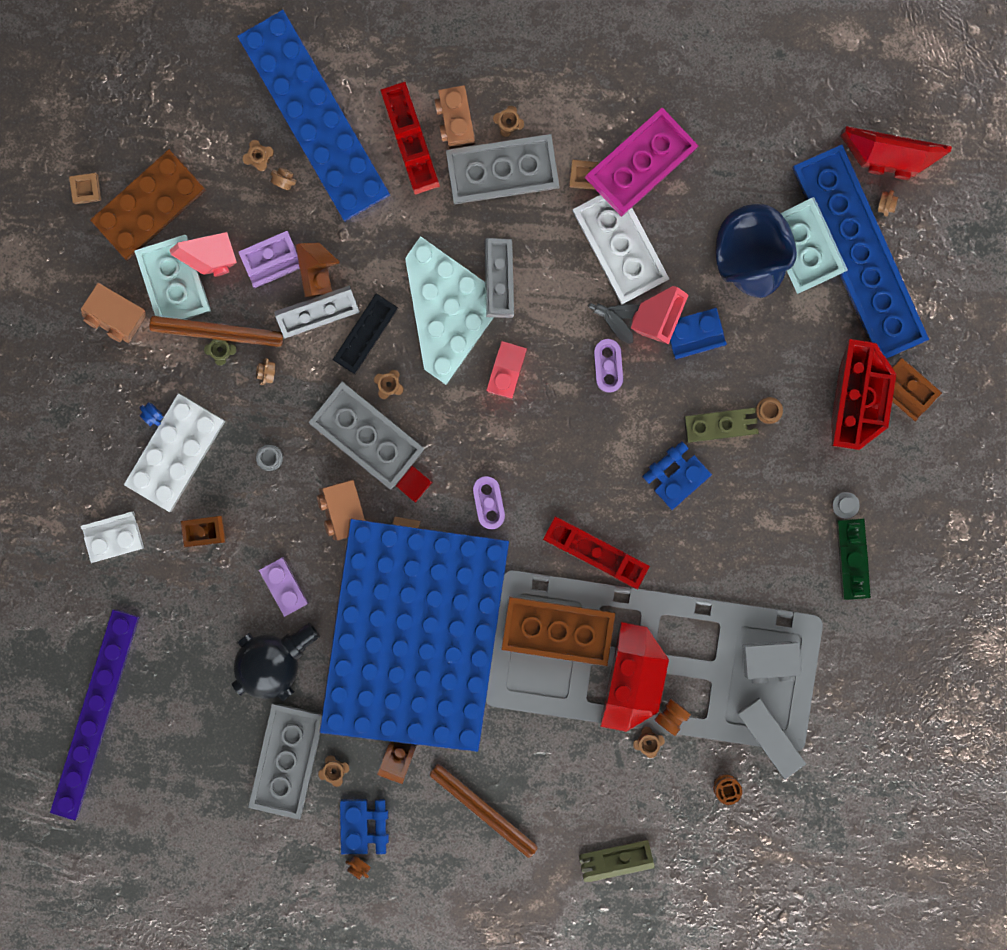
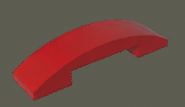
M556 516L543 538L544 541L637 590L650 567L644 562Z

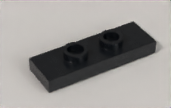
M376 293L332 360L356 375L399 308Z

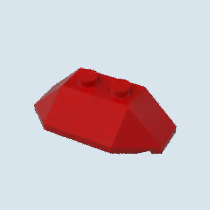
M846 126L840 135L859 165L863 168H868L869 173L883 175L884 172L894 173L895 178L910 180L911 177L916 176L950 153L952 146L850 126Z
M853 339L848 340L839 367L831 418L832 446L860 450L889 426L897 374L880 351L877 343Z
M625 622L620 624L600 727L627 732L659 712L669 659L645 626Z

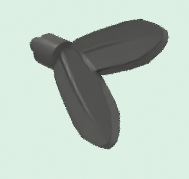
M592 303L588 305L590 309L594 310L593 313L604 317L609 327L621 341L628 344L633 343V334L622 319L633 318L640 305L625 304L606 307L599 303L597 305Z

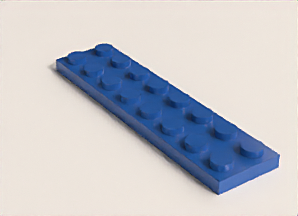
M284 10L238 35V39L344 222L391 196Z
M843 144L793 166V172L805 199L815 198L848 271L840 274V277L869 342L877 343L880 351L887 359L929 340Z

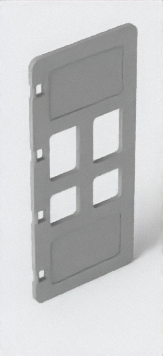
M510 570L504 574L486 702L491 707L601 723L604 704L587 700L590 671L593 664L510 652L501 649L509 596L600 610L602 606H611L640 611V626L647 627L656 641L662 615L719 623L716 655L712 661L666 654L669 659L666 674L705 679L711 682L706 717H690L687 721L682 722L678 735L761 747L737 714L750 703L760 698L795 749L800 751L805 746L823 623L818 616L651 590H637L629 587ZM533 580L548 582L547 591L532 589ZM614 592L630 594L628 603L613 601ZM696 604L711 606L710 614L695 613ZM777 616L792 618L791 627L776 625ZM797 641L800 643L802 675L795 676L794 681H779V677L768 678L766 683H752V679L745 677L743 644ZM610 646L608 665L611 666L616 648L614 646ZM658 712L634 727L638 729L650 727L652 731L670 733L654 720L662 712Z

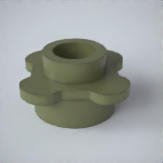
M214 339L205 346L204 352L214 358L217 365L222 366L230 355L236 353V346L225 340ZM219 347L223 348L222 352L218 351Z

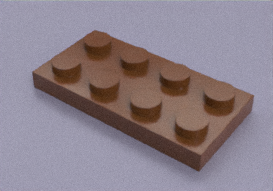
M168 149L90 221L124 259L128 261L135 255V250L143 248L201 196L206 189L175 154Z
M509 596L501 650L608 666L615 612Z

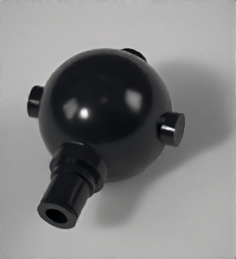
M311 623L306 624L296 633L287 634L283 638L272 635L253 637L251 633H248L237 642L241 648L234 660L236 680L231 683L232 687L240 696L247 693L259 699L279 697L281 701H284L295 692L291 686L298 673L297 660L304 655L303 652L309 645L320 638L319 633Z

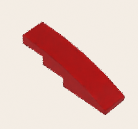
M406 82L381 89L380 91L414 194L440 187Z

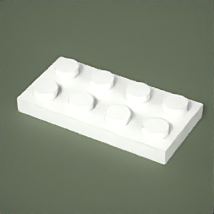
M599 195L572 210L621 305L669 280L633 208L621 217Z
M178 394L124 485L168 512H172L224 425L225 420L183 395Z

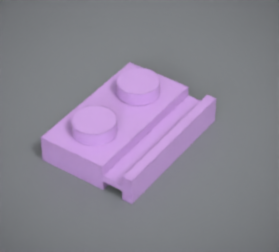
M288 231L239 251V255L254 288L300 269L297 251Z

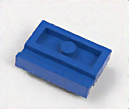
M717 308L679 318L670 339L675 360L727 345Z

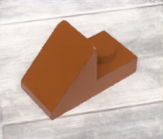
M320 243L296 244L305 297H316L332 292L328 267L339 264V260Z
M223 515L181 521L184 547L226 542Z
M390 741L377 775L403 784L417 744Z

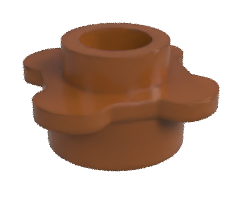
M354 855L350 861L345 862L349 866L347 871L359 880L362 876L368 879L367 873L371 867Z

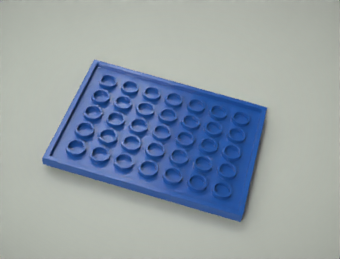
M350 519L319 729L320 733L479 751L509 541Z

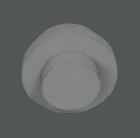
M264 445L258 450L256 461L261 469L274 471L281 466L283 454L275 445Z
M850 492L839 493L832 502L834 513L844 519L855 516L860 506L858 498Z

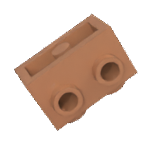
M465 85L438 90L440 98L435 99L437 115L443 114L445 124L439 125L442 141H448L449 149L474 145L475 138Z
M100 283L96 285L81 308L83 320L88 325L96 329L100 326L108 331L107 335L118 342L124 340L129 343L146 318L143 308Z
M347 480L319 489L320 495H317L318 505L321 511L325 510L327 520L324 521L327 535L332 536L333 540L348 538L350 519L365 521L354 480Z

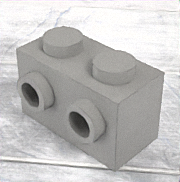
M785 641L742 645L745 677L752 679V683H766L768 678L779 677V681H794L795 676L802 675L799 642Z

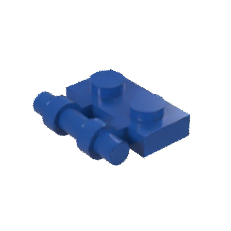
M682 441L675 448L673 446L666 451L667 455L658 463H652L648 467L650 470L642 476L648 484L656 478L661 482L654 491L671 510L678 506L712 475L695 455L687 461L682 458V455L689 449ZM675 462L679 468L667 477L663 471Z
M367 799L340 800L341 854H368V843L376 844V854H386L389 834L386 833L388 810H386L385 799L375 800V809H368ZM368 819L375 820V833H368Z

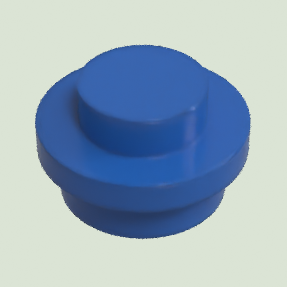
M148 402L145 406L141 405L139 407L142 411L140 417L149 426L153 424L159 426L164 415L152 403Z

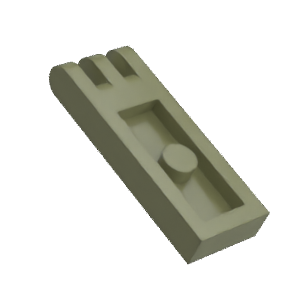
M756 408L684 416L687 443L759 434L757 428L749 430L747 428L749 424L758 423L757 418L746 419V414H755Z
M648 840L589 852L579 856V861L582 864L581 870L584 873V882H592L655 868Z

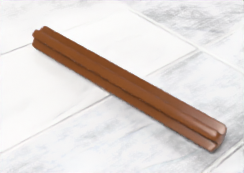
M152 316L149 324V329L152 332L281 347L283 343V334L280 331Z
M437 764L430 772L431 778L527 858L535 854L538 849L535 843L445 768Z

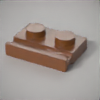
M900 357L892 366L897 374L892 402L916 422L920 415L933 404L942 392L906 360Z

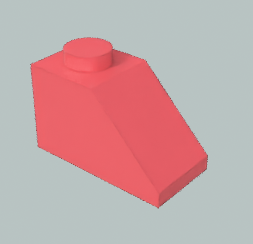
M227 232L179 242L170 249L172 256L203 275L213 273L216 277L229 273V268L237 263Z
M671 286L642 302L638 311L633 316L631 329L642 336L669 344L689 295L680 288Z
M501 342L486 390L488 393L513 399L527 348Z

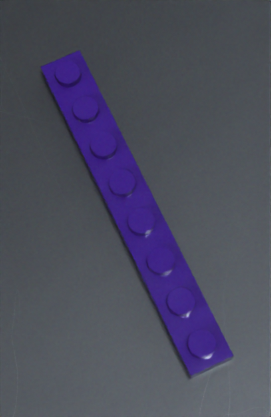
M113 609L51 807L50 813L74 821L78 819L138 625L139 616Z

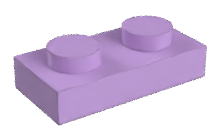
M284 557L259 570L284 617L309 604Z

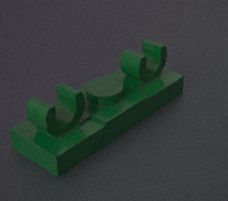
M865 519L836 520L842 599L871 598Z

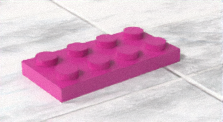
M661 108L592 169L585 179L622 217L698 148V145Z

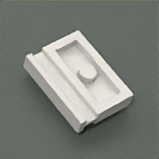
M134 511L81 526L91 563L144 549Z

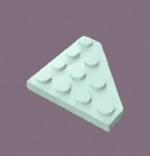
M420 236L405 260L424 370L447 385L494 317H486L485 282Z

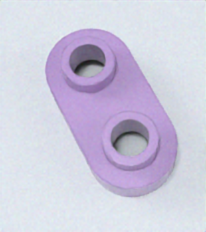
M604 339L594 349L596 383L599 389L611 393L617 391L623 383L621 348L616 341ZM603 349H611L612 356L605 358L602 355ZM608 374L614 377L613 384H606L604 377Z
M488 476L481 477L475 482L473 487L478 519L483 527L496 529L503 524L505 519L500 487L494 478ZM485 484L490 485L492 488V492L489 495H485L481 491L482 486ZM495 511L497 518L494 521L488 520L486 517L487 512Z

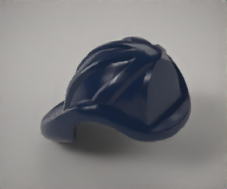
M750 204L734 210L725 218L718 231L715 251L719 274L725 282H733L739 290L749 296L764 298L772 294L780 286L786 271L792 268L796 261L797 249L792 230L783 215L769 205Z

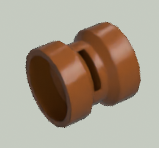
M670 698L666 703L664 712L659 713L654 720L676 736L680 731V725L690 718L691 713Z
M721 774L714 780L713 791L720 802L726 805H733L741 799L742 787L734 776Z

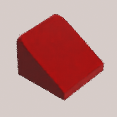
M412 465L397 483L396 487L416 503L433 482Z

